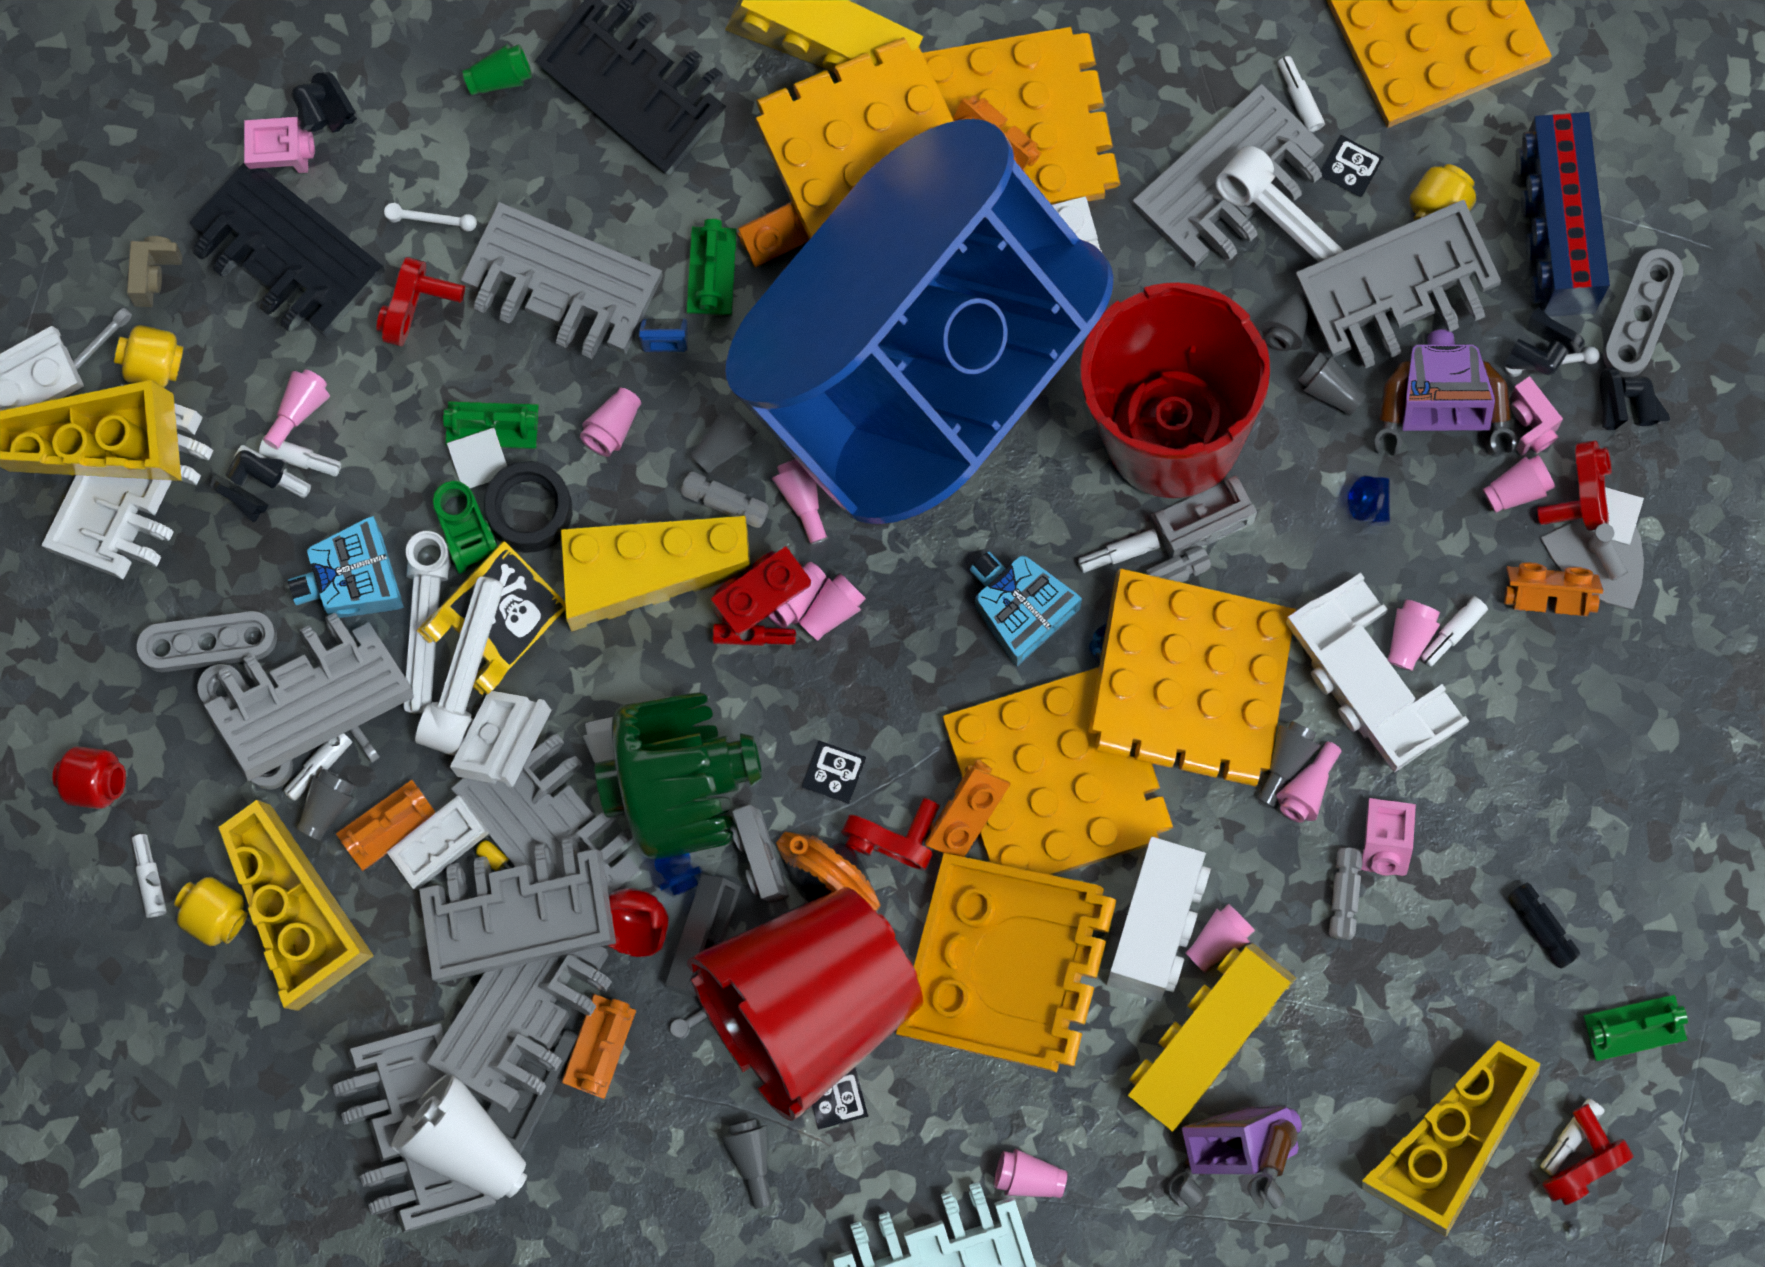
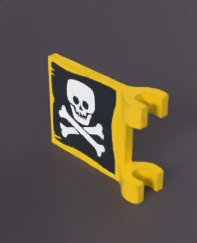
M505 541L501 542L445 603L416 629V632L428 644L432 641L434 643L437 642L451 626L460 634L477 579L480 576L490 577L503 583L504 588L482 655L487 663L478 670L473 684V688L480 695H483L484 692L489 694L501 682L507 671L566 609L565 601Z

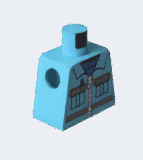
M374 516L366 518L307 549L313 572L288 579L289 588L296 606L321 598L327 614L336 613L339 618L404 608L382 533Z
M989 551L981 556L970 568V571L985 586L975 598V607L1016 667L1080 610L1082 598L1024 555L1017 558L1008 568H1005Z

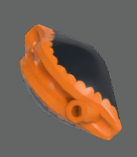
M784 832L776 842V847L796 890L807 902L810 903L843 887H849L860 894L876 912L880 908L881 904L860 858L855 851L843 842L828 837Z

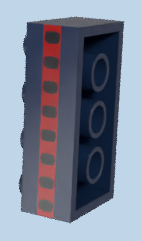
M1589 112L1534 116L1528 132L1523 133L1522 147L1516 149L1518 175L1525 174L1526 190L1521 191V211L1523 217H1530L1531 233L1526 234V254L1528 260H1535L1536 276L1531 277L1530 284L1532 302L1539 303L1540 309L1549 317L1595 314L1610 287L1590 114Z

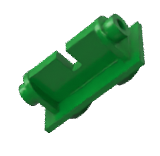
M719 219L704 220L703 227L692 226L687 314L732 315L737 228H722V221Z
M448 401V409H444L443 424L446 427L445 446H448L447 443L495 428L501 448L536 449L539 404Z
M1675 995L1583 1016L1595 1062L1687 1041L1684 1025L1688 1024L1687 1013L1684 1006L1678 1007Z

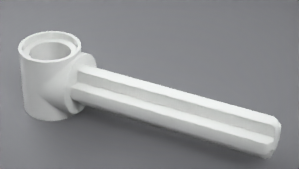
M1254 146L1242 147L1217 176L1216 188L1225 200L1237 206H1249L1252 202L1256 203L1318 262L1344 252L1338 244L1271 183L1275 178L1273 174L1274 166L1269 156L1261 149Z
M422 531L415 534L406 546V557L408 560L407 577L413 579L406 680L412 687L414 698L404 702L403 708L404 711L413 714H423L427 705L431 704L436 642L432 641L428 644L416 632V629L439 608L441 581L448 580V573L452 564V556L446 542L439 534L432 531ZM428 545L439 547L441 555L436 563L429 566L418 563V553L423 547Z
M480 576L477 579L440 701L432 702L425 708L416 732L415 742L417 744L455 756L474 720L471 718V714L466 711V707L504 588L503 583L494 578Z

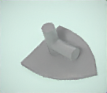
M1583 518L1577 519L1541 537L1542 543L1560 571H1565L1568 567H1582L1591 570L1593 574L1599 575L1603 587V594H1597L1600 601L1633 610L1642 586L1644 568L1642 542L1636 526L1630 545L1612 540L1614 529L1609 524H1601L1596 530L1588 531Z

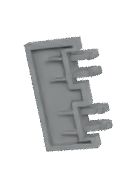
M1262 84L1133 200L1132 207L1194 268L1209 254V249L1198 239L1200 236L1226 260L1230 261L1237 254L1233 242L1214 225L1220 218L1246 241L1250 242L1258 235L1256 228L1248 219L1260 207L1254 202L1249 206L1234 205L1225 200L1216 188L1217 176L1242 147L1254 146L1269 156L1274 166L1273 174L1275 175L1271 183L1293 202L1302 195V191L1298 184L1279 166L1284 159L1311 183H1315L1322 176L1320 169L1312 160L1323 151L1324 144Z
M1461 200L1296 272L1298 282L1331 355L1335 357L1351 350L1350 343L1344 332L1347 330L1365 368L1375 365V357L1360 327L1374 321L1382 337V343L1386 352L1393 357L1400 354L1401 349L1387 319L1386 312L1391 311L1397 327L1400 329L1434 314L1435 309L1428 295L1431 294L1445 327L1451 332L1459 328L1458 317L1448 301L1445 290L1458 285L1470 316L1477 321L1485 317V313L1469 276L1475 275L1482 293L1501 284V279L1465 200Z
M498 202L461 278V283L465 287L478 292L474 309L483 313L491 306L502 281L512 285L500 310V320L509 324L514 320L527 292L531 293L525 306L526 312L559 326L560 330L556 344L565 348L572 342L583 316L595 320L582 346V355L592 359L608 327L613 328L607 341L608 348L626 355L662 280L663 273L660 269Z
M336 613L325 617L328 631L338 643V646L326 651L317 633L312 630L310 625L299 630L305 646L319 667L313 669L304 654L270 671L275 689L253 654L243 658L247 675L249 678H252L256 687L244 693L239 687L235 676L227 667L217 671L218 678L235 709L230 710L222 696L204 704L207 716L247 781L414 698L412 687L370 622L352 630L353 640Z
M558 734L549 737L538 747L534 744L513 787H508L504 782L499 781L493 784L463 778L451 788L456 796L461 795L465 797L490 832L488 835L515 867L527 865L532 868L534 884L538 883L536 859L534 856L535 845L541 843L549 845L553 854L556 879L566 877L561 845L563 838L574 836L580 847V852L596 849L591 841L617 822L620 817L619 815L607 818L603 811L595 818L591 810L570 785L555 797L550 795L580 769L582 763L576 756L563 761L541 781L535 776L533 771L550 757L554 756L564 744V741ZM630 828L622 831L601 850L608 895L613 891L623 889L641 874L640 869L628 855L611 868L608 865L635 842Z
M574 836L563 838L561 845L566 877L556 879L553 854L547 843L537 844L534 847L538 883L534 884L532 868L527 865L492 872L487 857L476 858L473 865L478 897L471 899L468 898L466 877L459 863L447 865L446 877L448 879L449 904L446 903L445 889L436 885L419 889L432 980L441 983L616 943L602 852L597 849L580 852V847Z
M596 947L485 972L427 1062L429 1068L442 1076L447 1074L454 1075L456 1078L461 1079L469 1091L508 1113L511 1112L520 1095L517 1090L504 1084L506 1079L541 1096L546 1088L545 1083L536 1075L516 1066V1063L521 1055L524 1054L547 1069H558L562 1060L549 1051L570 1016L568 1011L554 1003L556 1000H559L584 1015H592L596 1008L592 1000L567 987L566 984L573 975L595 989L607 991L612 981L599 971L608 957L607 949Z
M441 1023L350 1049L348 1055L353 1071L374 1066L375 1072L347 1079L333 1085L336 1097L350 1096L359 1091L377 1086L381 1098L380 1101L351 1107L346 1112H343L341 1116L344 1125L389 1113V1115L373 1119L369 1123L381 1162L400 1156L391 1146L398 1128L407 1115L413 1119L421 1107L417 1103L418 1100L435 1082L443 1077L431 1070L427 1064L444 1037ZM402 1157V1162L375 1169L360 1176L363 1187H373L385 1181L402 1176L405 1177L409 1191L392 1196H383L368 1204L371 1215H376L416 1203L417 1206L400 1210L397 1213L403 1233L492 1207L496 1203L495 1199Z

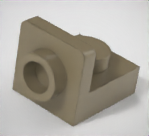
M149 236L145 237L144 241H131L127 294L135 307H153L154 293H160L162 285V271L158 265H182V254L178 245L171 242L168 238Z

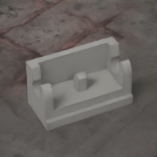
M1233 476L1207 491L1190 497L1165 510L1151 514L1150 520L1171 559L1177 555L1183 557L1186 551L1196 546L1205 547L1254 524L1257 511L1254 505H1252L1239 478Z

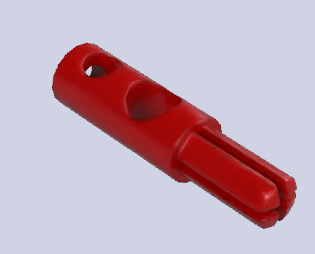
M714 624L713 644L764 646V644L794 645L797 636L795 629L765 628V625H754L750 628L754 632V637L746 642L740 638V635H736L728 624Z

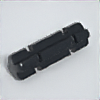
M1524 883L1510 893L1508 896L1509 901L1517 912L1522 911L1525 916L1522 919L1543 948L1548 947L1551 953L1549 956L1558 968H1565L1579 958V949L1571 939L1566 940L1564 934H1566L1565 930L1546 904L1539 903L1537 899L1540 896L1530 883Z

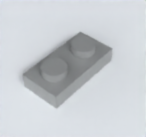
M747 805L732 811L736 824L731 826V831L734 833L733 838L738 849L741 852L746 851L751 868L746 869V877L754 895L760 894L761 899L771 903L790 897L761 810L752 805Z

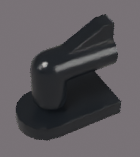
M330 72L317 73L313 76L310 84L298 85L292 91V99L298 108L299 126L302 130L310 129V131L315 132L328 124L332 133L339 132L344 125L353 124L357 119L354 115L356 112L341 85Z
M1538 307L1530 317L1527 331L1549 341V346L1544 352L1518 339L1504 366L1509 369L1536 370L1544 375H1553L1558 371L1568 351L1579 353L1585 345V340L1574 330L1550 318Z
M1606 368L1601 372L1600 393L1604 410L1602 428L1606 427L1607 431L1616 430L1628 421L1625 398L1630 397L1635 399L1639 426L1667 424L1670 421L1669 414L1656 397L1653 383L1648 377L1621 378L1619 371L1615 368Z
M242 450L235 456L226 473V476L231 481L214 475L209 485L212 489L233 501L252 522H256L260 513L266 512L269 504L240 486H243L247 477L251 475L273 489L280 482L288 462L279 458L258 457L248 450Z

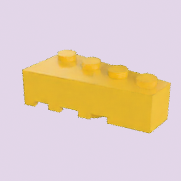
M738 0L725 29L834 73V66L865 53L870 55L874 66H878L880 64L876 58L875 49L904 37L911 51L919 48L924 37L849 0Z
M147 380L0 411V467L9 472L182 481L174 394L153 380Z
M746 516L561 530L566 620L571 632L585 628L587 624L605 618L613 619L625 615L627 611L652 603L656 605L669 601L671 597L692 590L696 592L724 583L734 577H742L751 571Z
M255 800L219 826L238 883L242 885L249 904L248 911L252 922L257 926L265 948L264 955L269 969L273 971L280 990L278 994L284 1008L299 1011L374 956L271 805Z
M1254 943L1246 946L1242 952L1235 947L1229 952L1217 968L1223 976L1213 989H1210L1205 984L1187 1006L1194 1013L1183 1026L1176 1021L1172 1024L1158 1042L1164 1048L1163 1052L1154 1063L1146 1058L1129 1079L1135 1087L1128 1096L1172 1132L1180 1125L1213 1084L1222 1069L1228 1065L1241 1049L1249 1035L1254 1032L1273 1009L1283 992L1287 991L1297 979V977Z
M1498 1040L1455 1084V1087L1438 1104L1436 1103L1424 1116V1119L1362 1180V1189L1447 1237L1539 1074L1540 1063Z

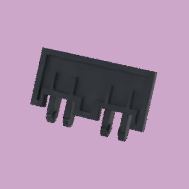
M584 0L535 62L661 170L671 175L727 107L712 94L720 83L723 73L716 67H713V69L705 73L693 90L685 97L679 90L698 69L702 61V56L697 51H690L667 79L664 80L662 77L675 62L646 39L655 27L658 19L651 12L645 13L637 20L636 24L633 25L624 38L619 41L614 37V34L634 11V8L637 6L636 0H620L600 25L597 21L609 6L602 0Z
M245 163L235 171L189 222L192 228L202 235L192 250L193 254L201 260L208 257L230 233L236 238L214 264V271L222 277L229 274L250 250L253 251L250 257L242 264L245 272L269 290L259 305V308L269 315L275 312L296 288L303 292L300 298L285 313L280 322L281 326L289 332L296 329L313 309L319 305L320 308L309 319L311 326L326 337L385 272L382 264L264 168L249 169Z

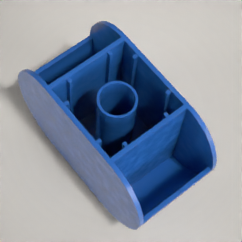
M979 119L951 121L931 128L906 141L882 158L859 180L747 313L737 329L728 351L725 370L726 379L734 394L850 518L869 524H886L905 520L931 509L956 492L971 478L1100 320L1113 290L1112 267L1104 254L1095 245L1078 238L1016 163L1010 141L996 125Z

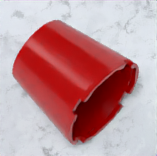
M1191 283L1155 284L1144 287V292L1133 295L1122 302L1116 301L1103 313L1100 320L1091 330L1082 352L1081 383L1083 394L1114 467L1127 482L1137 489L1163 498H1183L1200 494L1218 484L1230 472L1260 413L1269 387L1270 359L1265 340L1261 338L1258 330L1251 322L1250 315L1226 295Z
M843 887L707 948L690 957L687 961V966L692 973L698 971V976L691 979L692 985L705 1013L730 1055L742 1072L752 1068L764 1084L758 1088L759 1094L779 1115L789 1121H793L809 1109L923 1006V995L917 980L916 970L895 939L896 936L890 923L882 914L878 915L860 894L849 887Z

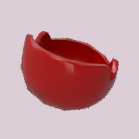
M636 888L613 891L609 895L616 943L608 946L619 953L634 957L653 956L663 947L669 922L668 914L663 904L649 892Z

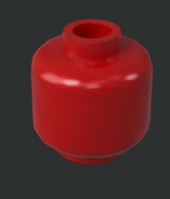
M76 746L68 750L62 759L55 764L52 780L60 798L67 805L105 809L122 795L126 784V771L112 751Z

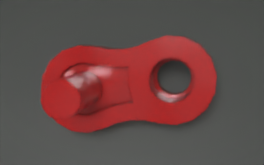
M406 257L400 268L390 305H383L378 315L376 330L382 333L383 342L400 347L404 345L421 293L461 303L465 294V286L426 276L425 261Z
M1596 440L1576 444L1575 454L1580 500L1538 507V517L1541 525L1583 518L1586 529L1593 531L1601 524H1609L1605 475H1611V460L1608 449L1600 448Z
M923 798L905 837L867 819L850 814L841 830V833L848 838L845 845L866 856H871L874 850L906 866L925 871L933 852L922 844L940 805Z
M1589 1104L1577 1108L1572 1113L1594 1152L1577 1163L1559 1171L1542 1183L1552 1202L1561 1199L1564 1205H1569L1583 1198L1589 1193L1586 1185L1619 1168L1634 1157L1625 1139L1610 1143Z

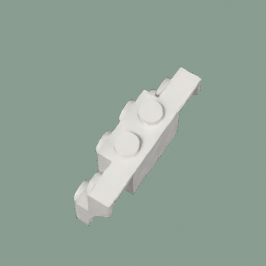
M1359 573L1346 583L1309 602L1288 616L1286 624L1313 660L1311 665L1314 670L1311 671V675L1317 686L1326 695L1331 692L1341 705L1338 712L1343 722L1352 732L1359 730L1365 739L1369 737L1395 773L1428 749H1433L1467 726L1470 721L1466 716L1463 717L1450 700L1445 693L1446 689L1443 684L1414 702L1415 697L1364 629L1386 614L1388 609L1384 604L1381 605L1364 582L1363 575Z

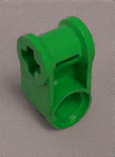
M449 481L439 486L433 497L434 509L445 533L444 539L458 573L462 574L466 572L467 566L486 559L498 546L487 520L483 519L470 488L459 481ZM459 496L468 501L465 510L458 515H450L444 512L446 502L452 497Z

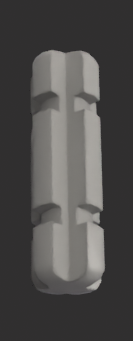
M689 472L681 488L684 497L696 502L701 499L705 506L730 517L746 516L747 524L756 528H760L765 522L769 511L768 505L765 502L753 497L751 500H748L746 494L714 480L709 483L706 480L707 477L696 472Z
M1196 546L1186 551L1184 557L1181 558L1177 555L1146 570L1145 574L1182 583L1189 579L1190 574L1197 576L1208 571L1211 561L1202 546Z
M1346 847L1340 848L1337 852L1336 868L1339 869V873H1336L1334 878L1331 912H1334L1335 915L1330 919L1329 929L1330 937L1335 939L1351 940L1356 933L1357 919H1354L1353 916L1358 912L1361 876L1357 874L1362 869L1363 853L1359 849Z

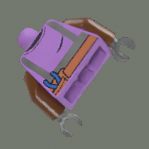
M1440 329L1431 332L1427 337L1428 345H1416L1413 347L1411 361L1401 362L1385 383L1380 420L1384 421V425L1374 440L1376 453H1379V441L1384 436H1391L1395 439L1397 445L1394 456L1399 453L1402 438L1397 432L1398 423H1402L1403 431L1490 430V425L1493 423V432L1485 440L1486 451L1492 456L1496 454L1495 438L1498 435L1505 438L1507 452H1512L1517 445V437L1512 430L1507 428L1506 421L1511 420L1508 387L1504 378L1489 362L1482 361L1479 349L1476 346L1455 345L1454 334L1448 330Z
M1286 1106L1242 1107L1182 1127L1188 1154L1183 1163V1167L1186 1170L1184 1173L1176 1175L1169 1182L1168 1192L1180 1207L1186 1204L1189 1208H1194L1204 1196L1203 1190L1195 1182L1198 1175L1257 1174L1262 1171V1174L1255 1176L1248 1183L1247 1190L1259 1209L1263 1208L1266 1200L1274 1209L1279 1208L1285 1200V1195L1275 1180L1276 1177L1283 1175L1287 1159L1298 1152L1297 1135L1302 1128L1299 1115L1295 1110Z

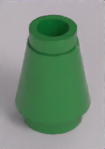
M506 44L473 64L470 68L462 71L471 95L524 86L523 81L532 78L529 62L520 44L513 47Z

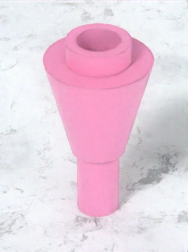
M305 369L302 373L291 372L277 413L278 418L263 439L267 445L278 450L292 428L297 427L330 398L329 393L325 389L327 386L326 381L310 370Z
M795 459L777 467L779 475L773 477L772 480L796 515L800 516L810 544L827 538L817 511L819 503L816 481Z
M1325 742L1314 762L1309 764L1276 795L1281 805V812L1289 819L1299 823H1303L1305 820L1315 821L1317 819L1329 778L1328 773L1342 752L1336 744Z

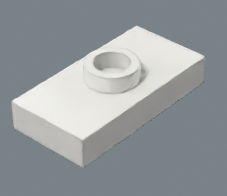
M458 795L387 851V853L413 889L419 890L448 867L447 865L453 863L490 832L465 797Z

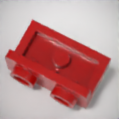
M787 546L776 553L771 551L763 555L752 565L753 569L739 579L737 577L729 579L715 591V596L711 598L713 611L722 624L728 623L736 635H742L811 586L810 577Z

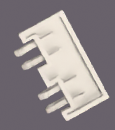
M174 403L177 429L195 435L203 417L195 410ZM177 434L179 451L190 454L198 459H210L213 453L211 448L201 442ZM180 465L182 482L197 485L201 475L189 466ZM76 475L41 546L51 553L123 580L132 563L124 556L157 567L161 559L160 555L148 547L134 544L133 541L138 531L159 540L170 541L174 531L161 523L136 513L139 509L155 515L172 481Z

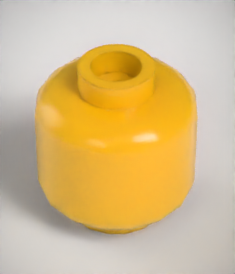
M1446 164L1444 167H1431L1409 196L1410 207L1415 213L1414 221L1461 200H1465L1470 211L1476 203L1473 179L1465 171L1451 164Z
M137 325L131 330L129 338L119 337L114 363L122 365V376L129 383L153 380L165 388L169 380L175 382L177 380L184 347L177 345V338L171 332Z
M205 877L195 885L188 882L181 889L174 903L179 908L177 915L179 928L207 946H216L221 942L229 944L243 927L248 915L243 910V896L214 877Z

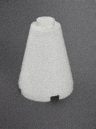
M450 1074L441 1077L418 1100L417 1103L421 1107L413 1119L407 1115L393 1138L392 1148L400 1156L495 1200L502 1198L504 1195L511 1198L526 1181L527 1175L523 1173L526 1162L461 1079Z

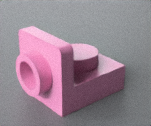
M298 117L244 120V163L249 169L293 166L298 173H308V159L314 158L315 154L314 138L311 131L307 132V130L301 129Z
M1529 376L1514 387L1509 398L1512 402L1510 408L1516 419L1523 426L1527 427L1530 425L1533 429L1520 439L1516 447L1521 456L1531 449L1538 454L1558 439L1555 432L1563 420Z
M1369 798L1361 870L1376 872L1385 876L1407 875L1413 851L1416 804Z

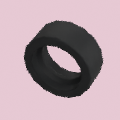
M534 461L515 462L501 469L489 482L484 496L485 517L495 537L500 542L505 541L513 550L523 553L543 551L557 544L562 538L561 530L569 528L573 516L572 499L562 477L549 466ZM533 481L544 485L550 490L555 499V511L552 520L544 528L536 532L523 533L514 530L506 523L502 516L501 504L505 494L511 487L521 482Z

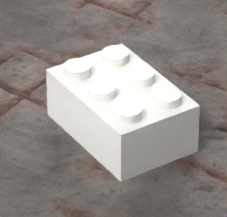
M1151 836L1107 981L1108 986L1157 1001H1161L1165 990L1174 992L1184 962V958L1176 956L1178 946L1187 948L1198 914L1189 911L1192 901L1200 903L1211 868L1202 866L1206 855L1205 852Z

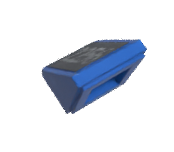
M642 320L639 330L642 351L685 352V350H688L687 320Z

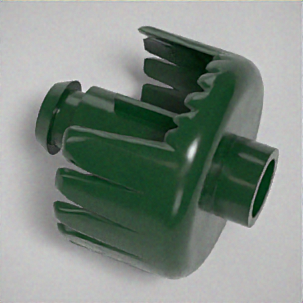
M701 692L640 703H630L619 707L612 718L614 759L595 763L597 788L605 816L609 818L626 814L637 848L649 859H663L727 845L734 833L733 831H724L729 830L734 824L733 818L731 816H715L724 814L731 809L730 798L707 797L738 791V783L749 781L752 787L763 778L759 752L754 736L740 733V740L730 742L727 735L718 737V729L715 725H695L713 717L712 709L709 706L702 705L708 702V696Z

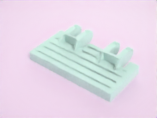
M979 1182L969 1185V1195L973 1206L976 1207L981 1226L964 1231L956 1197L952 1195L951 1191L941 1194L954 1239L948 1240L942 1220L903 1233L909 1250V1254L906 1255L902 1254L889 1212L879 1215L880 1220L878 1223L883 1237L886 1238L891 1256L873 1261L868 1246L869 1238L865 1227L862 1226L860 1221L850 1224L864 1267H1036L1014 1197L994 1203L1000 1221L999 1224L994 1225ZM851 1250L832 1256L835 1267H856Z

